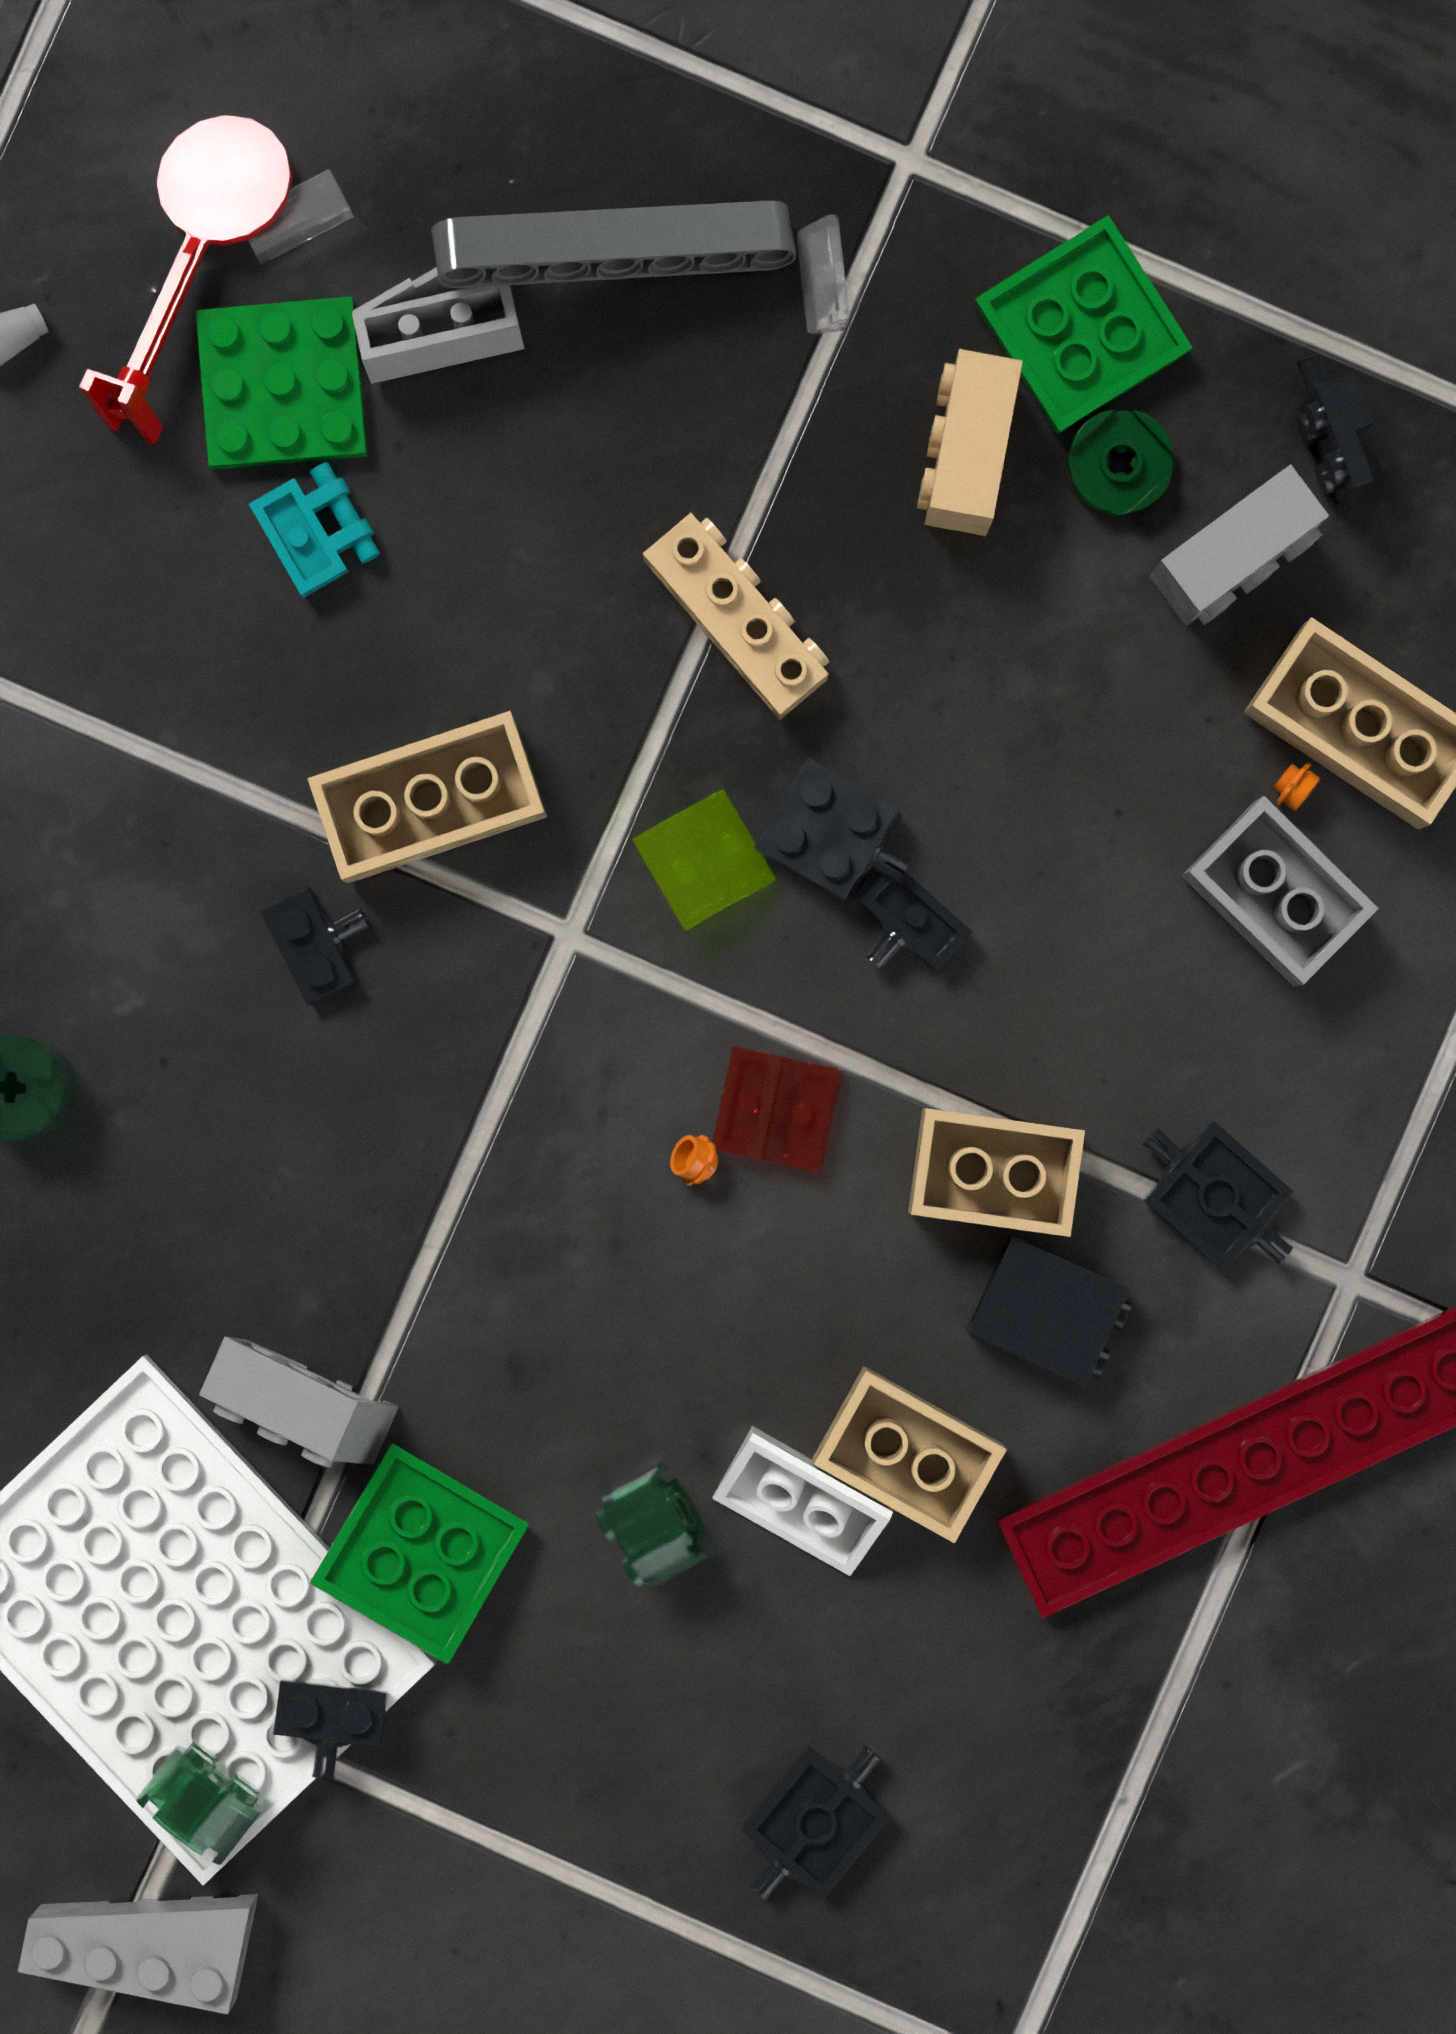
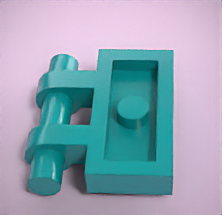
M328 462L322 463L310 471L318 489L306 496L295 478L249 503L250 508L303 598L348 573L346 566L339 556V553L353 547L362 564L380 555L378 548L371 538L374 534L372 527L367 519H360L348 498V495L351 493L343 478L336 477ZM326 507H330L342 528L329 537L315 514Z

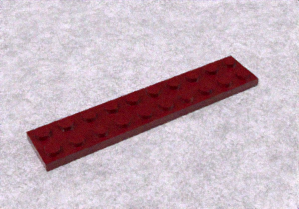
M1456 1306L997 1518L998 1525L1041 1617L1045 1618L1456 1427Z

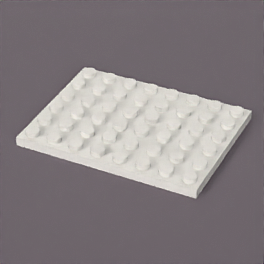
M146 1354L0 1491V1671L192 1875L204 1885L315 1779L312 1777L316 1745L303 1738L273 1735L280 1680L285 1679L388 1691L387 1711L437 1661L428 1653L309 1584L329 1547ZM350 1745L338 1747L337 1757L340 1756ZM325 1757V1760H324V1768H323V1771L325 1770L326 1757Z

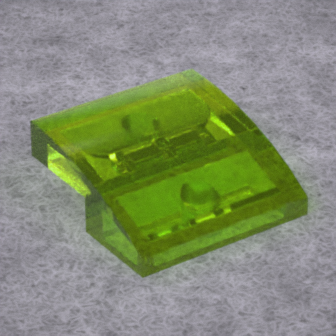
M724 789L693 804L632 839L685 932L776 880L762 854L755 850L756 844Z

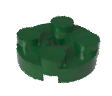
M1124 410L1103 411L1090 418L1080 428L1072 442L1066 463L1071 485L1078 497L1086 505L1097 512L1107 514L1109 517L1122 518L1126 515L1140 513L1156 503L1170 483L1173 472L1172 443L1163 427L1145 413L1134 410L1132 412ZM1113 450L1119 455L1128 451L1133 456L1129 464L1133 472L1127 476L1122 472L1116 475L1108 469L1111 460L1107 455Z

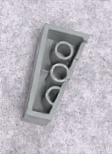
M258 1894L239 1895L233 1898H213V1896L191 1897L190 1900L169 1901L139 1899L137 1902L126 1903L100 1901L41 1904L28 1919L18 1972L229 2014L239 1993Z

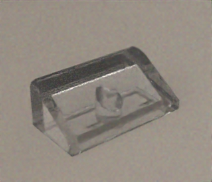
M330 169L291 188L287 204L273 224L248 240L261 265L354 217Z
M827 215L802 228L797 233L806 324L810 334L846 331L849 324L850 316L839 221L835 215Z

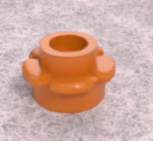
M1306 763L1301 769L1291 764L1273 788L1281 794L1277 799L1279 806L1284 803L1296 812L1321 780L1319 776L1309 770L1312 764Z
M687 1135L681 1138L675 1145L670 1159L672 1172L680 1176L681 1181L686 1185L700 1184L704 1180L709 1179L714 1174L718 1165L715 1144L710 1142V1139L704 1135L698 1137Z

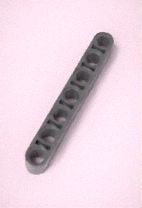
M780 201L456 217L440 221L431 229L439 283L449 288L765 271L785 267L796 259L788 206Z

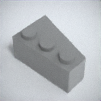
M437 267L413 281L408 278L352 311L362 362L371 384L525 349L510 285L449 288L439 283Z
M224 1337L199 1393L200 1396L216 1403L213 1412L237 1423H243L246 1418L260 1425L257 1434L281 1445H287L288 1440L304 1447L301 1454L304 1458L325 1467H331L333 1461L362 1464L375 1463L399 1406L383 1400V1402L371 1401L352 1392L354 1386L340 1380L334 1383L307 1370L308 1366L249 1340Z

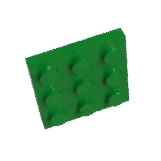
M1109 215L974 300L975 307L1007 357L1023 361L1020 377L1057 435H1060L1173 364L1193 349Z
M352 296L195 310L208 465L211 470L368 456L359 347L352 311L355 310V301Z
M392 1443L309 1584L434 1658L449 1664L529 1524Z

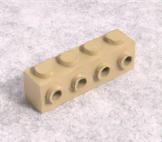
M690 513L643 553L644 562L780 721L827 681L829 673L823 667L829 663V660L810 638L802 643L789 627L795 621L776 598L768 603L755 587L761 581L752 568L742 558L734 563L721 547L727 541L717 527L708 518H705L700 523Z

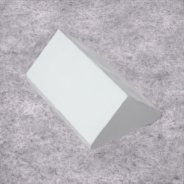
M753 1426L712 1498L851 1576L893 1514L892 1508L815 1466L812 1459Z

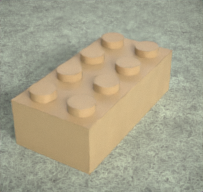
M1312 617L1299 628L1243 712L1418 830L1431 825L1456 787V713Z
M511 711L307 778L340 878L346 883H351L547 817L515 718Z

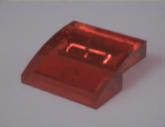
M733 1046L712 1142L715 1144L716 1151L821 1173L843 1070Z

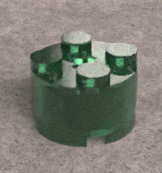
M0 1035V1140L19 1141L40 1138L58 1126L70 1112L76 1092L74 1072L64 1056L48 1041L28 1035ZM17 1078L18 1082L26 1083L25 1094H17L15 1097L13 1093L8 1092V1083L15 1081Z
M658 1463L604 1494L602 1498L604 1508L595 1513L598 1525L609 1541L616 1539L626 1558L622 1560V1565L629 1580L636 1588L647 1584L656 1589L709 1559L713 1554L711 1543L701 1547L697 1535L706 1529L692 1500L677 1478L667 1483L661 1476L668 1469L662 1463Z
M193 1741L187 1749L177 1745L137 1796L136 1801L144 1808L150 1800L159 1809L152 1818L161 1827L201 1856L208 1847L214 1850L212 1862L221 1865L262 1812L257 1804L259 1801L258 1796L261 1792L237 1773H235L231 1780L226 1778L223 1773L216 1769L218 1758L198 1742Z

